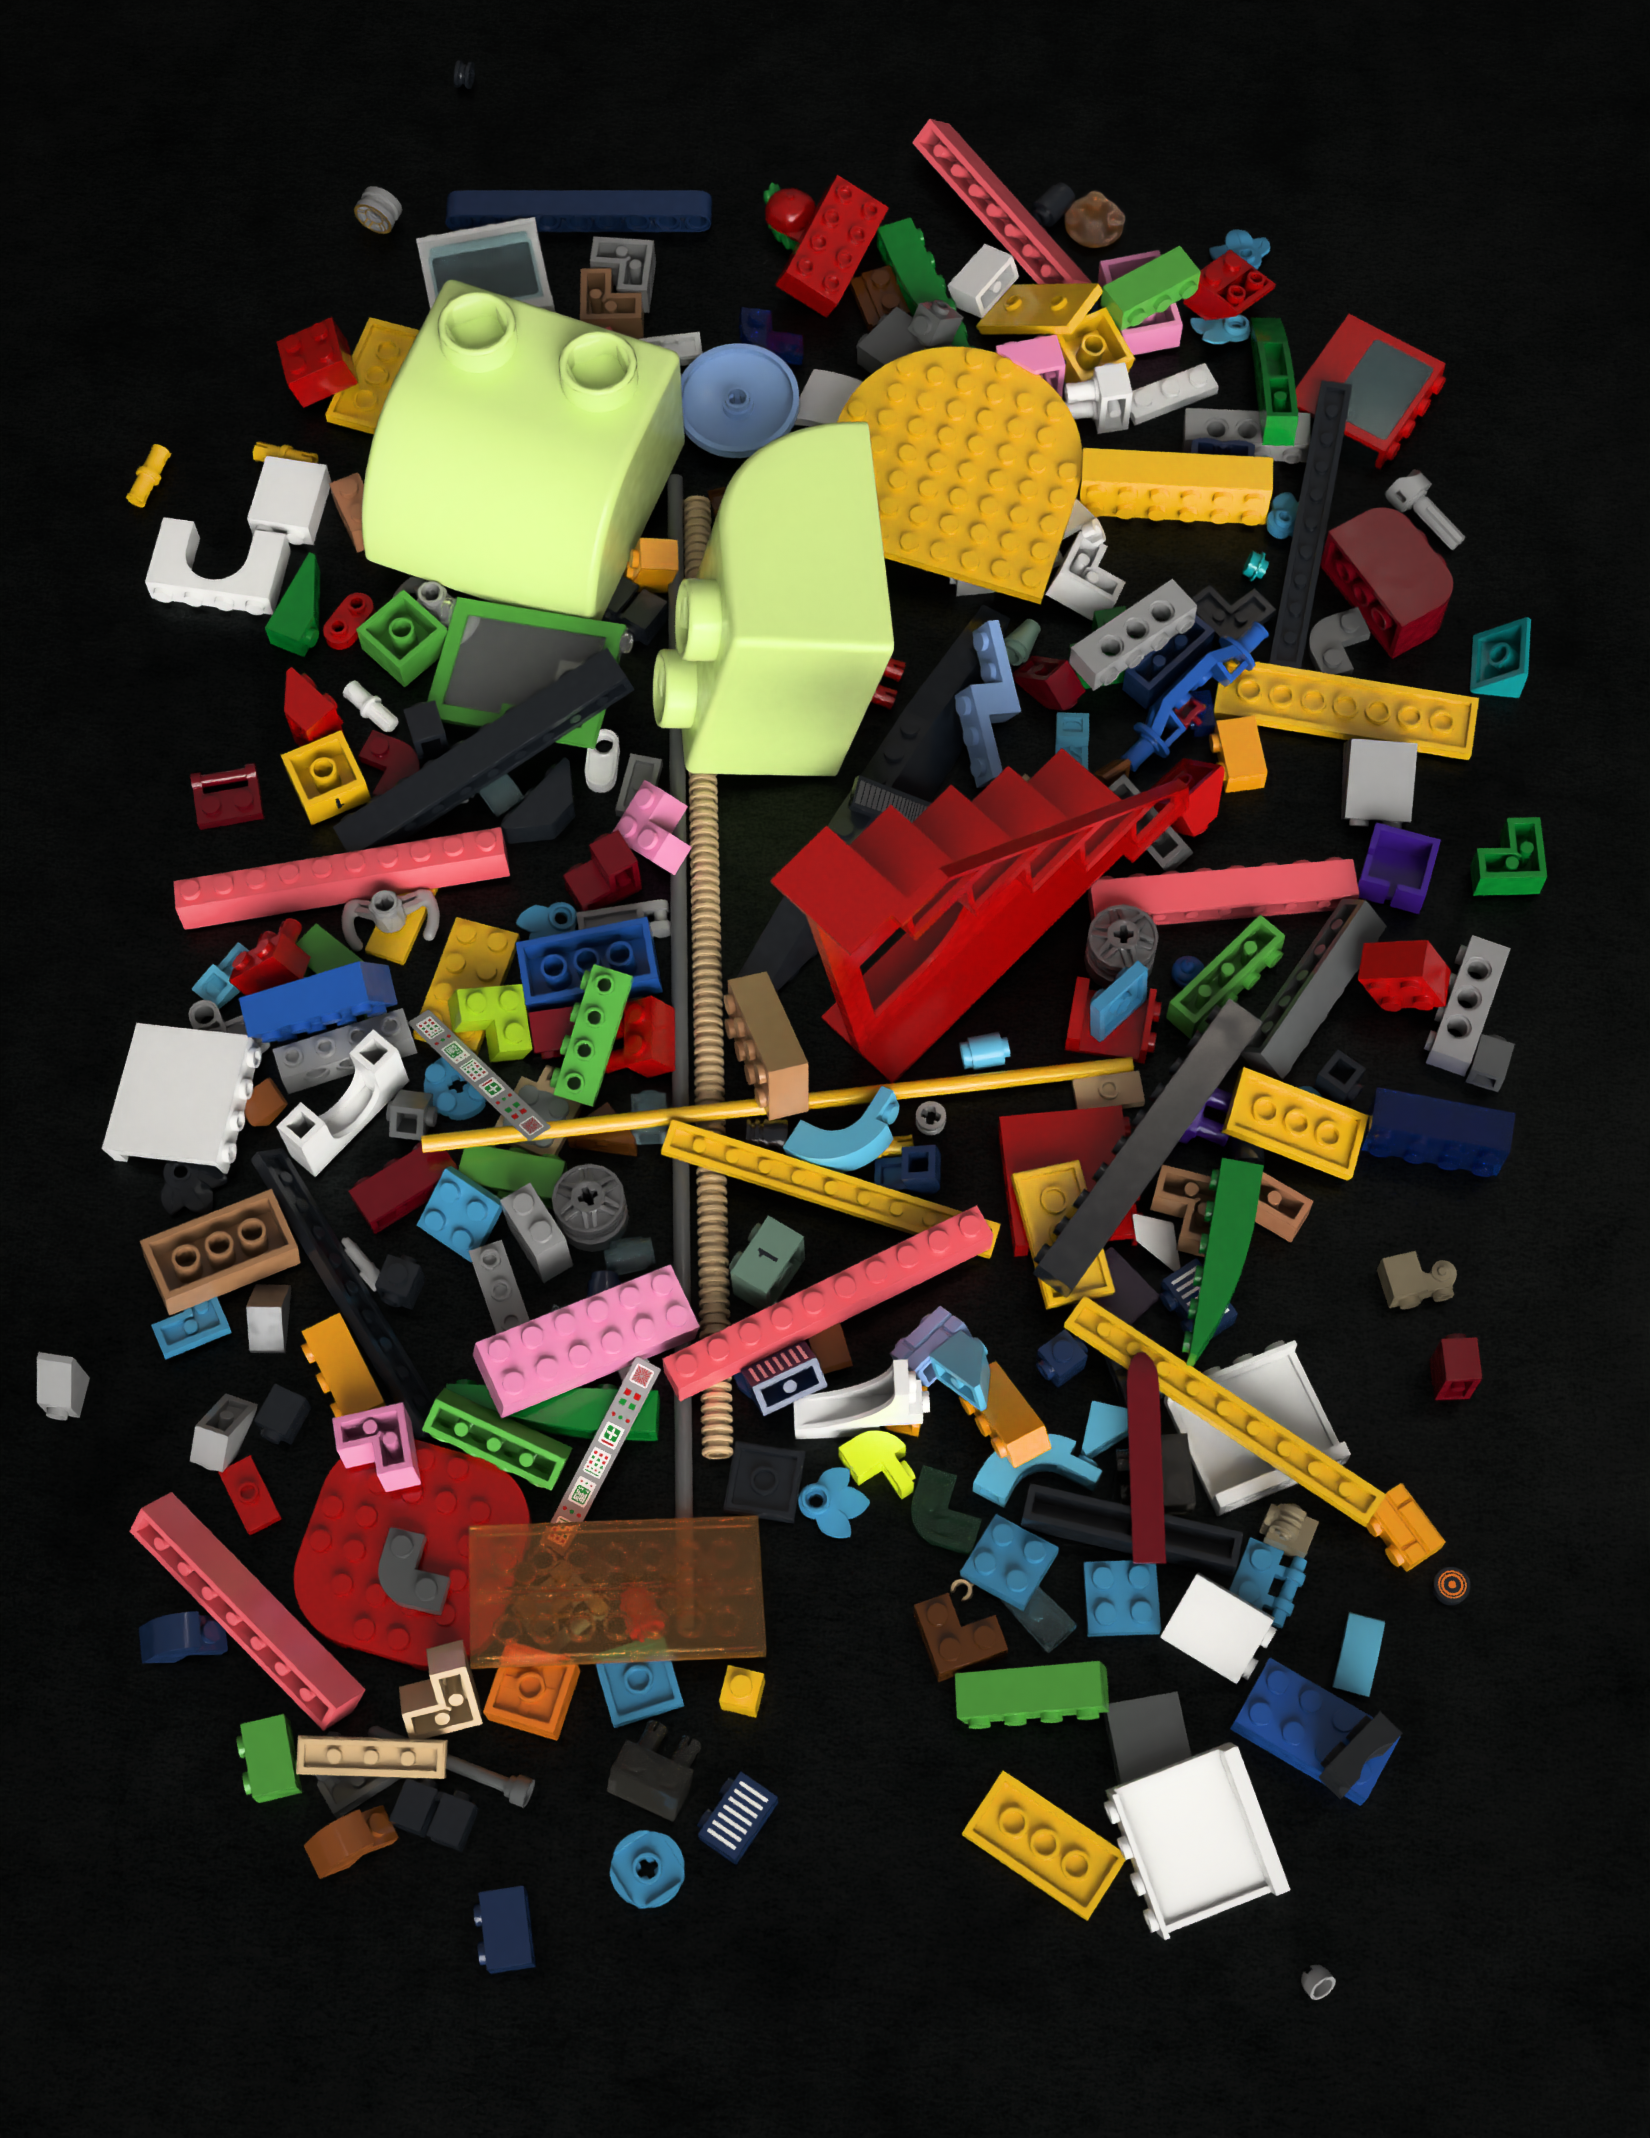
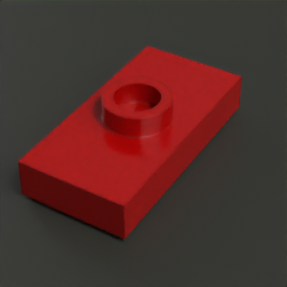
M251 1455L228 1466L223 1472H218L250 1536L282 1519Z

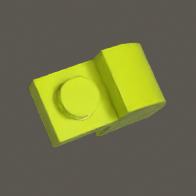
M868 1431L854 1437L838 1448L840 1460L850 1470V1474L858 1486L882 1471L901 1500L913 1493L914 1482L912 1480L916 1477L905 1460L899 1462V1459L906 1455V1446L896 1436L884 1431Z

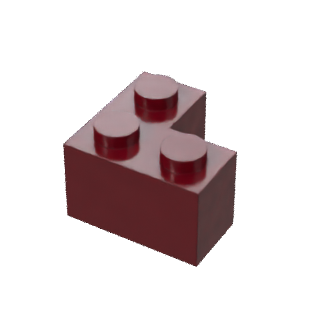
M619 830L597 837L589 845L592 860L585 864L579 863L572 866L563 875L566 890L580 912L608 908L642 890L638 860Z

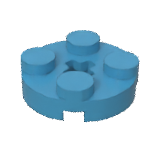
M443 1057L435 1061L434 1064L429 1065L426 1069L424 1093L433 1094V1106L438 1108V1114L441 1113L444 1116H449L453 1120H465L479 1114L486 1106L487 1100ZM455 1080L467 1082L463 1086V1092L457 1093L455 1089L449 1090V1086L453 1085Z
M649 1830L637 1831L625 1837L617 1845L611 1861L610 1877L615 1890L626 1902L640 1909L655 1908L667 1903L678 1893L685 1879V1862L678 1845L669 1836L658 1832H649ZM644 1859L648 1863L655 1861L658 1864V1867L654 1869L655 1876L651 1879L647 1876L641 1878L637 1874L641 1870L640 1862Z

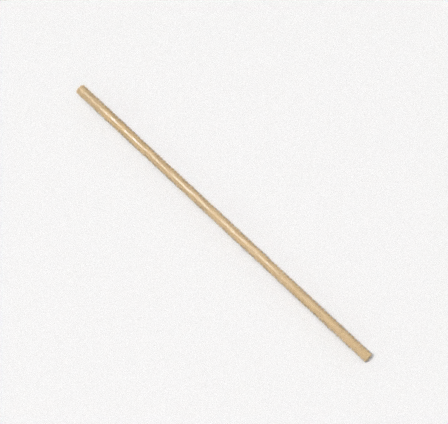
M690 496L683 502L684 579L696 578L712 531L710 517L711 502L704 496ZM688 771L690 777L688 780L690 786L689 821L691 822L689 825L691 831L689 836L691 840L690 846L692 847L690 852V858L692 859L690 861V867L692 868L690 871L692 877L690 880L692 887L691 913L693 915L691 917L693 924L691 931L693 933L692 952H694L692 954L694 962L692 964L694 971L692 974L694 980L692 987L695 990L693 992V999L695 1000L693 1002V1008L695 1009L693 1012L695 1019L693 1022L695 1028L693 1035L696 1038L694 1040V1047L696 1048L694 1050V1057H696L694 1060V1066L696 1067L694 1075L697 1077L694 1080V1084L697 1087L695 1089V1096L697 1097L695 1105L725 1102L723 1097L725 1095V1089L723 1088L725 1085L723 1078L725 1073L722 1068L724 1066V1059L722 1058L724 1056V1050L722 1049L724 1046L722 1039L724 1032L721 1029L723 1027V1011L721 1010L723 1007V1002L721 1001L723 994L721 991L722 973L720 972L722 969L720 962L722 960L720 953L722 948L720 944L721 934H719L721 932V917L719 915L721 909L719 906L720 880L718 878L720 875L718 869L720 866L718 860L719 842L717 841L719 839L717 832L719 829L717 823L718 789L716 787L718 781L716 778L717 774H696ZM725 1119L695 1122L698 1128L723 1136L726 1134V1129L723 1127L726 1124ZM698 1167L696 1169V1174L699 1176L696 1179V1183L699 1186L697 1188V1195L699 1196L697 1205L700 1207L697 1209V1215L700 1217L697 1219V1224L700 1228L697 1230V1234L701 1237L698 1239V1246L701 1247L698 1250V1256L701 1257L698 1260V1265L701 1267L698 1275L702 1278L698 1281L699 1287L702 1288L699 1291V1297L702 1298L699 1301V1307L702 1309L699 1312V1317L703 1319L699 1322L700 1329L703 1330L699 1333V1337L704 1339L731 1326L730 1321L727 1320L730 1317V1311L727 1309L730 1306V1301L726 1299L730 1296V1291L727 1289L730 1282L726 1278L729 1276V1269L726 1268L729 1265V1259L726 1258L729 1255V1250L726 1248L729 1241L725 1237L728 1235V1228L725 1227L728 1224V1219L725 1217L728 1214V1209L725 1207L728 1204V1200L725 1197L727 1194V1188L725 1187L727 1178L725 1175ZM732 1376L701 1391L704 1393L701 1396V1402L704 1403L701 1406V1412L705 1414L701 1417V1422L705 1425L701 1428L702 1434L705 1435L702 1438V1445L705 1446L702 1449V1455L708 1459H725L732 1456L734 1452L733 1448L730 1447L733 1444V1437L730 1436L733 1433V1427L729 1425L733 1422V1417L729 1415L733 1411L732 1405L729 1404L732 1401V1395L729 1394L732 1390V1385L728 1383Z

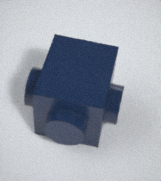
M1065 1329L1038 1349L1036 1367L1046 1380H1051L1059 1388L1085 1369L1088 1357L1086 1354L1088 1352L1087 1347L1078 1336L1074 1335L1072 1337Z

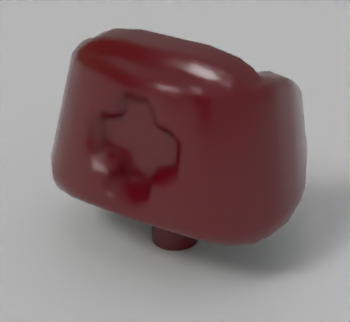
M1192 696L1179 710L1175 708L1174 713L1187 730L1191 721L1198 726L1202 724L1203 721L1197 715L1206 709V705Z

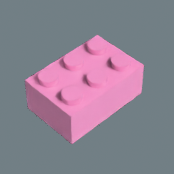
M1160 251L1100 261L1098 283L1101 289L1104 285L1161 256ZM1176 302L1171 304L1165 311L1161 313L1156 312L1145 318L1139 325L1130 326L1120 331L1133 355L1178 347L1180 345L1183 324Z

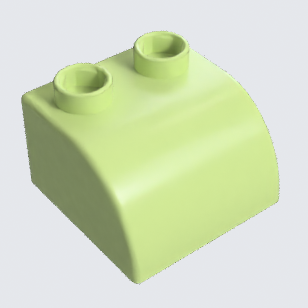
M451 279L446 281L392 383L377 422L368 457L362 499V536L366 558L377 564L428 581H435L442 586L496 604L601 621L626 569L627 562L630 559V551L635 549L684 446L680 359L677 352Z
M867 422L826 423L806 427L783 435L751 455L735 472L727 485L696 578L683 579L679 586L675 611L676 649H661L656 657L654 666L653 709L656 723L661 728L682 729L684 764L686 770L690 773L836 776L894 651V636L871 440Z

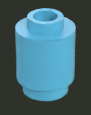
M999 1032L969 1037L966 1042L959 1043L964 1069L972 1068L973 1071L1005 1065V1058L1010 1057L1007 1037L1001 1038Z

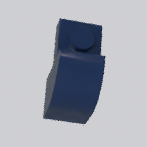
M936 1145L902 1147V1157L875 1159L874 1184L905 1194L911 1193L912 1196L918 1198L935 1194L940 1190L941 1153Z
M198 1611L161 1616L139 1627L142 1663H176L188 1655H221L228 1651L226 1630L211 1615H199Z

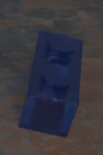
M1210 690L1190 692L1191 696L1206 705V709L1197 715L1203 721L1202 724L1198 726L1191 721L1189 725L1190 730H1193L1194 737L1214 734L1216 721Z

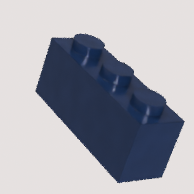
M1195 615V623L1187 632L1176 634L1170 638L1169 642L1162 649L1151 651L1144 656L1143 660L1136 667L1125 670L1122 690L1144 709H1147L1193 662L1211 651L1215 630Z

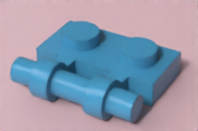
M1250 1537L1229 1591L1260 1610L1264 1607L1273 1611L1271 1616L1275 1619L1271 1625L1282 1628L1286 1617H1290L1294 1609L1292 1601L1297 1588L1302 1587L1306 1575L1303 1572L1307 1560L1294 1556L1290 1568L1279 1565L1284 1551ZM1274 1578L1284 1582L1278 1597L1268 1594Z

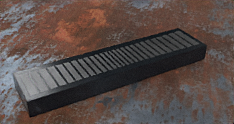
M859 775L854 780L847 808L876 819L886 808L892 805L912 823L932 803Z

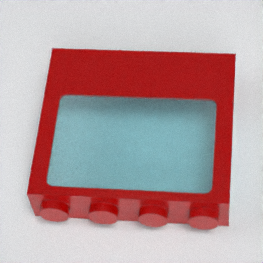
M1348 314L1297 386L1298 413H1310V417L1315 419L1322 380L1353 385L1344 434L1379 452L1375 467L1381 469L1387 459L1392 461L1401 445L1399 441L1402 437L1407 439L1415 427L1416 422L1414 420L1417 415L1422 417L1431 402L1429 399L1433 393L1437 395L1441 391L1446 381V378L1442 376L1446 363Z

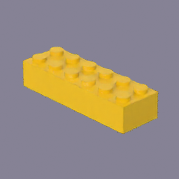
M1083 448L1078 501L1095 517L1110 516L1121 519L1148 518L1154 521L1163 519L1181 520L1183 522L1206 521L1215 524L1243 523L1248 526L1265 525L1273 491V458Z

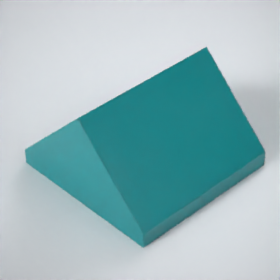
M1525 617L1473 635L1471 692L1503 697H1520L1528 677L1530 618Z

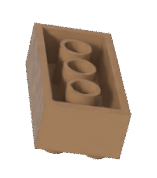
M767 971L728 980V994L724 995V1004L729 1018L724 1021L728 1038H734L735 1040L734 1048L738 1061H744L745 1063L744 1071L748 1084H754L755 1086L754 1094L757 1106L765 1109L769 1121L808 1112V1061Z
M272 1189L140 1241L144 1258L169 1316L300 1264L298 1246Z

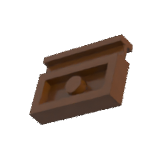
M887 265L863 272L859 277H852L849 282L850 289L868 331H872L873 327L877 326L880 318L885 314H889L896 307L910 315L909 308L899 285L896 283L891 266Z

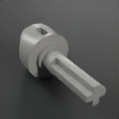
M1415 469L1407 477L1398 478L1385 492L1390 504L1401 513L1413 508L1451 550H1454L1464 540L1465 536L1425 496L1432 483L1420 471Z

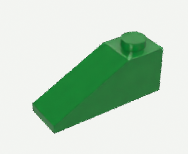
M309 552L265 626L270 644L302 657L306 655L310 647L315 646L319 637L320 569L316 556L313 553Z

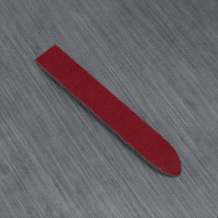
M1138 1352L1131 1359L1127 1371L1126 1384L1133 1564H1166L1159 1379L1153 1360L1146 1353Z

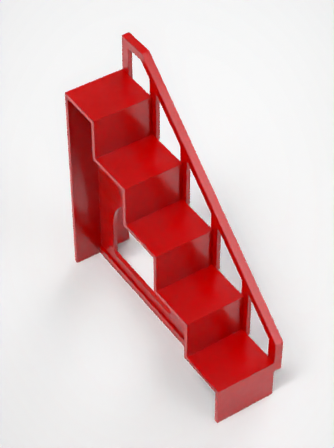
M1061 748L1028 782L1007 766L972 802L953 785H950L912 823L890 805L850 845L845 843L828 826L824 827L770 880L781 893L806 915L836 999V1003L821 1018L890 1083H895L1122 855L1134 863L1189 808V787L1180 779L1122 800ZM1170 797V802L1137 834L1136 823L1157 802ZM901 927L906 933L862 975L860 966Z

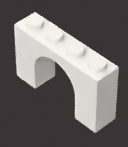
M163 517L145 580L152 598L166 603L171 601L183 602L194 607L205 605L217 607L224 611L234 609L247 611L253 615H273L291 553L286 534L255 530L247 560L242 568L227 578L213 580L200 577L192 571L200 541L194 521Z
M374 1029L349 1053L355 1066V1074L349 1088L340 1100L320 1116L314 1114L300 1102L277 1126L291 1157L315 1177L409 1082L398 1049Z

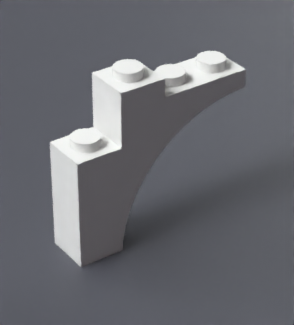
M908 1359L893 1360L892 1365L885 1373L870 1381L840 1390L810 1394L793 1402L795 1439L856 1437L864 1432L880 1431V1426L923 1424V1413L930 1412L929 1391H922L921 1380H916V1372L908 1371Z

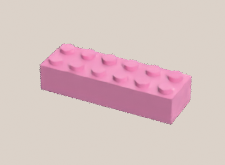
M670 1264L476 1342L473 1357L500 1418H504L632 1365L635 1357L645 1360L695 1339L700 1326Z

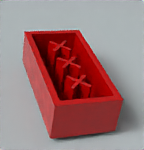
M837 175L826 188L775 286L824 317H827L841 300L889 207Z

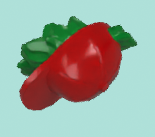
M772 182L769 190L764 192L766 221L775 239L778 242H782L787 250L790 248L794 250L817 206L812 197L806 192L795 188L780 189L778 184Z

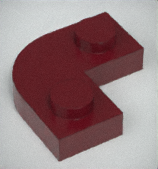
M372 730L358 755L360 762L385 771L373 792L374 797L384 794L395 787V784L400 779L410 777L420 770L417 754L410 745L375 730Z

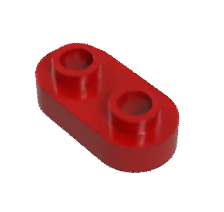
M364 593L350 594L327 620L323 627V634L331 648L337 650L347 649L358 639L356 629L375 614L373 601L368 595ZM356 605H362L360 608H353ZM339 627L344 628V629H343L342 631H340V632H335V631H334L336 628H339Z

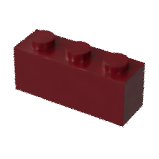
M421 1141L413 1147L412 1152L402 1158L390 1160L384 1165L383 1170L372 1177L365 1176L358 1180L353 1188L349 1190L354 1204L374 1234L428 1202L444 1169L452 1166L458 1170V1167L446 1150L423 1153Z

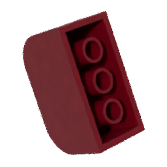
M1374 508L1328 532L1320 566L1351 607H1359L1369 630L1391 659L1430 639L1438 632L1453 590V578L1446 567L1444 558L1439 553H1435L1428 544L1425 534L1421 530H1417L1404 514L1390 508Z

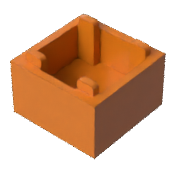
M507 1641L483 1712L490 1721L558 1741L581 1670L576 1661Z

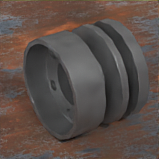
M1124 904L1109 906L1096 915L1090 923L1084 957L1086 970L1095 983L1107 989L1123 968H1130L1137 961H1140L1148 968L1149 977L1152 972L1159 938L1156 924L1151 917L1137 907Z
M585 1164L573 1167L560 1177L554 1187L552 1203L558 1227L565 1236L566 1241L577 1249L590 1252L605 1250L617 1243L625 1233L629 1220L623 1185L617 1176L604 1166ZM591 1198L594 1204L588 1206L585 1200Z

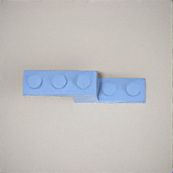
M999 620L987 621L972 632L973 645L977 651L981 667V678L985 684L970 685L955 695L956 711L960 716L963 740L968 749L971 773L975 778L977 788L987 787L1003 771L991 723L1006 722L1021 712Z

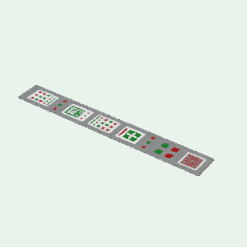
M430 1010L423 1012L408 1022L433 1049L528 1141L533 1140L551 1128Z
M635 1357L540 1541L541 1546L565 1557L661 1371L660 1368L639 1357Z

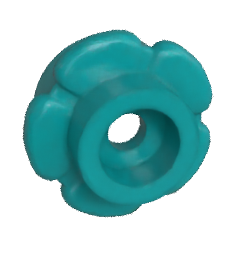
M1255 551L1250 553L1242 570L1243 575L1250 577L1249 581L1255 580L1256 577L1261 579L1264 576L1269 565V561L1265 560V553L1259 554Z

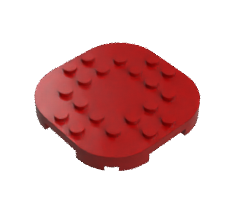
M414 1439L421 1480L420 1485L386 1492L377 1476L375 1462L346 1468L341 1458L337 1461L325 1479L298 1552L294 1568V1589L303 1614L315 1630L328 1641L343 1648L350 1647L408 1664L417 1670L429 1671L426 1650L428 1648L463 1640L469 1661L477 1655L478 1657L482 1655L496 1640L506 1621L504 1616L526 1551L529 1552L532 1539V1520L529 1507L520 1487L507 1472L485 1459ZM390 1527L424 1534L427 1540L418 1570L450 1577L451 1584L441 1616L402 1607L394 1603L383 1590L379 1581L378 1568Z

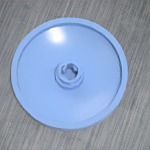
M743 343L718 346L694 359L681 376L684 432L697 446L709 453L728 458L750 457L769 442L788 434L796 422L799 412V389L796 378L784 360L765 348Z

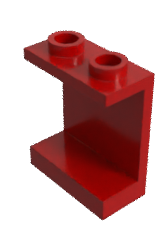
M1077 976L1065 1050L1114 1059L1132 1057L1133 1062L1145 1063L1147 1052L1154 1053L1157 1033L1150 1031L1152 1021L1158 1022L1162 1002L1155 1001L1157 989L1150 988L1148 999L1099 1043L1090 1035V1001L1097 991L1089 990L1090 978Z

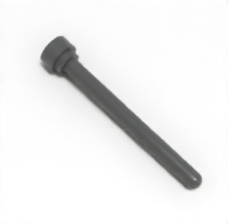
M372 1726L368 1731V1736L374 1738L409 1739L379 1726ZM447 1753V1770L503 1791L504 1796L508 1797L509 1802L522 1808L527 1805L534 1789L535 1779L522 1774L518 1777L512 1775L509 1778Z

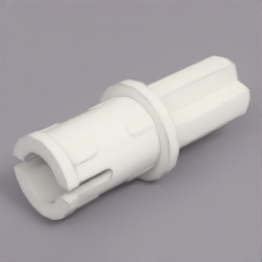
M352 681L344 688L343 697L360 710L362 717L371 719L384 732H392L398 725V718L381 704V699L378 696H372L358 681Z

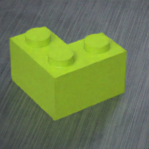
M522 984L457 989L448 999L452 1032L485 1030L490 1062L522 1060L532 1050Z

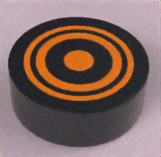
M1456 1567L1443 1568L1437 1573L1432 1583L1435 1597L1446 1605L1461 1603L1468 1596L1471 1588L1467 1574Z

